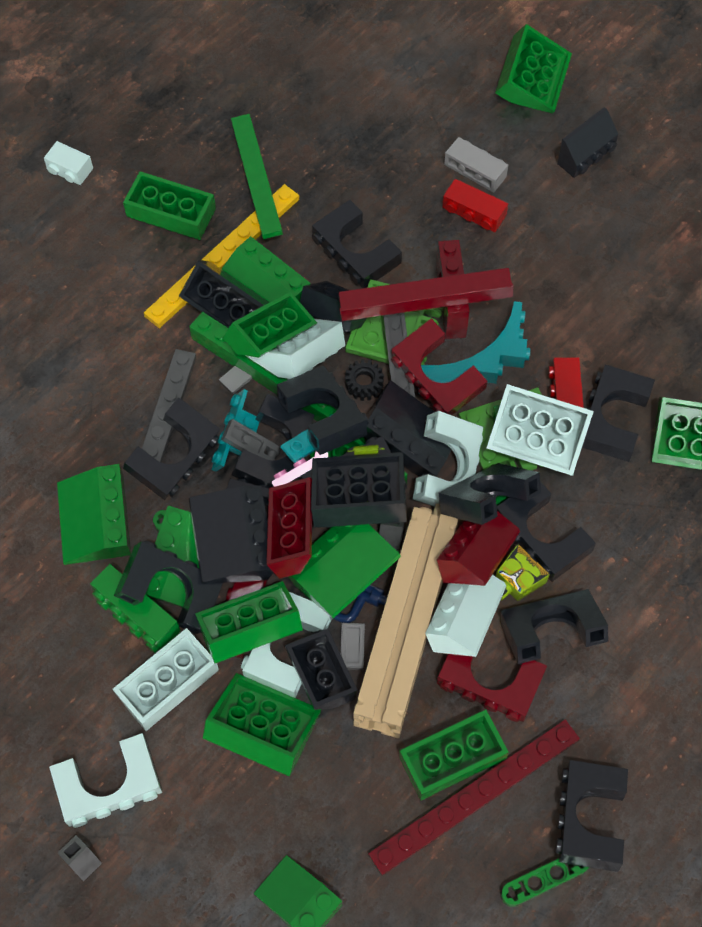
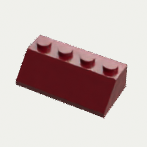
M311 477L269 488L267 566L279 579L300 574L312 556Z
M498 511V517L483 525L464 520L437 558L443 583L485 586L520 533L519 528Z

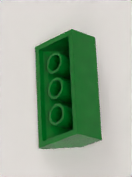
M288 292L234 321L223 336V339L236 354L259 358L312 328L317 322L291 292Z
M283 581L195 613L214 664L303 630L299 610Z

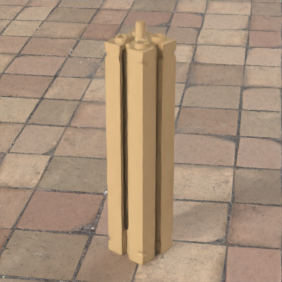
M435 504L433 514L432 510L426 507H414L400 553L401 557L397 563L355 706L354 726L370 731L373 729L380 731L381 734L400 738L427 641L425 633L434 616L443 583L437 558L457 530L458 518L442 515L440 513V504Z

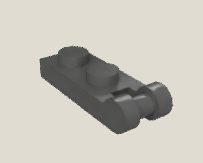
M234 419L229 420L221 440L240 451L244 449L268 460H274L281 450L275 443Z

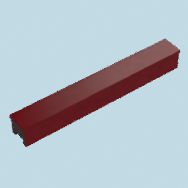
M509 268L342 291L339 292L340 313L342 321L509 298L513 297L514 286L511 281Z

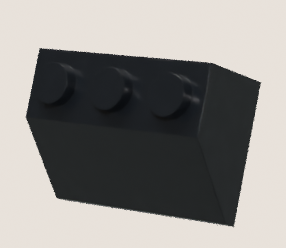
M605 107L562 139L557 164L573 178L577 177L580 173L584 174L589 166L593 163H598L607 152L611 153L617 146L618 132Z
M329 281L303 286L300 303L313 318L342 322L343 331L345 332L361 328L367 319L342 321L339 292L349 291L348 289Z
M329 629L285 645L286 651L314 710L334 709L355 700L358 691Z

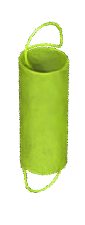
M378 445L354 446L353 450L347 452L354 451L355 455L378 454L379 447Z

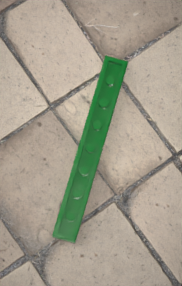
M250 114L231 118L262 237L267 239L283 235Z

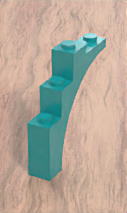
M514 301L512 313L505 329L486 349L470 358L455 363L421 365L424 374L432 381L448 383L458 378L474 365L488 381L487 383L496 384L497 377L502 376L503 366L524 368L525 360L529 361L530 348H527V339H523L524 329L520 328V323H524L525 320L522 302Z

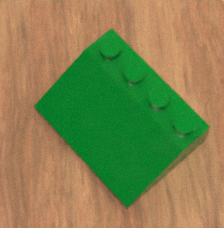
M525 24L513 36L495 93L510 103L554 113L572 53Z
M251 236L236 248L222 267L223 271L268 302L288 292H291L300 302L303 286L310 284L309 281Z
M659 397L651 462L702 470V403Z
M120 464L96 467L57 482L64 565L131 555L124 476Z
M168 506L155 545H157V549L163 552L170 551L176 554L177 558L184 562L190 561L195 563L199 569L191 512ZM157 572L151 579L146 591V595L149 598L183 608L186 597L184 585L177 576L170 572Z
M369 524L333 526L312 544V556L302 572L288 577L298 590L334 618L395 563L401 555Z
M236 673L207 717L203 739L290 776L304 750L321 713V709L314 710L313 706Z

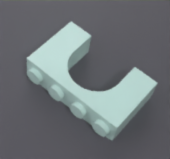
M441 411L427 415L424 436L442 442L452 449L457 459V473L452 481L429 474L416 478L413 494L414 500L432 506L440 504L439 492L476 474V468L480 459V445L483 441L482 426Z
M289 592L299 610L303 629L314 634L328 629L332 621L331 616L313 601ZM271 643L255 648L250 656H245L241 665L245 677L296 698L302 685L294 667L279 661L273 656L270 651Z
M143 733L119 741L127 766V776L121 788L109 796H93L85 791L77 763L73 758L49 767L64 821L69 827L83 826L87 824V820L95 817L97 819L105 818L111 815V811L119 808L120 810H127L132 808L135 802L141 800L148 802L158 797L157 794L162 793Z

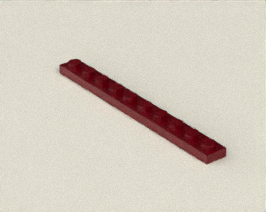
M565 719L368 853V856L381 876L385 875L577 743L580 738Z

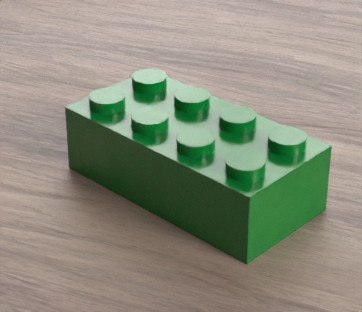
M141 171L123 201L127 217L201 240L216 210L214 194Z
M109 564L90 583L94 591L92 595L97 599L96 603L105 611L109 609L113 613V618L119 624L123 625L125 623L130 628L129 632L137 639L143 638L146 642V647L156 654L157 651L161 650L181 633L177 621L146 594L143 601L135 606L115 597L114 593L122 574Z
M484 710L400 750L399 758L421 801L506 760L509 752L487 710Z

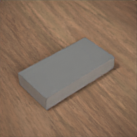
M234 366L219 381L234 394L248 383L252 376Z
M342 623L341 656L348 670H363L364 623Z

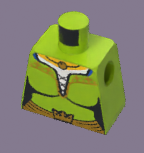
M519 544L496 573V577L506 584L501 601L509 594L517 601L521 600L546 584L550 575Z

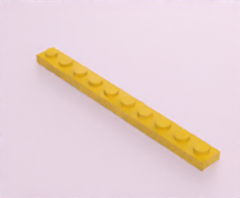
M285 184L272 195L279 218L299 200V195ZM256 211L202 260L210 261L222 269L236 248L251 236L256 240L262 235ZM194 267L144 312V317L159 329L188 303L179 297V294Z

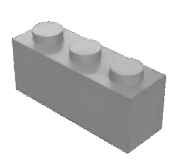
M460 137L445 152L444 165L493 193L507 177L508 164Z

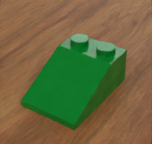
M287 855L254 892V895L289 927H325L343 906L341 899Z

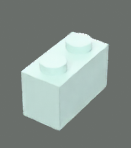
M56 141L44 157L47 170L51 174L64 177L71 183L74 182L81 185L93 170L89 155Z

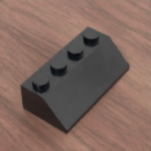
M198 260L179 294V297L227 328L234 321L270 303L212 262Z

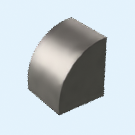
M405 522L381 523L379 534L395 550L400 551Z
M77 835L58 852L61 858L83 881L102 864Z

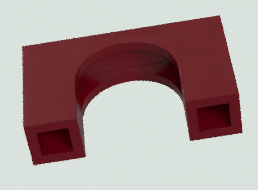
M459 240L438 241L437 278L464 274ZM468 303L444 307L443 325L445 339L466 338L470 312Z
M431 318L391 349V361L398 369L400 367L403 369L406 379L411 384L415 383L417 385L420 395L425 400L429 399L435 412L441 411L453 415L487 388L488 381L474 365L458 378L448 383L432 381L424 374L421 367L422 361L429 353L445 342V333Z
M448 654L437 679V684L440 685L441 689L450 693L453 691L462 695L463 699L469 702L477 701L491 712L499 711L506 714L505 717L511 721L524 722L547 665L535 660L522 663L517 677L511 685L501 690H490L481 686L472 675L471 664L474 656Z

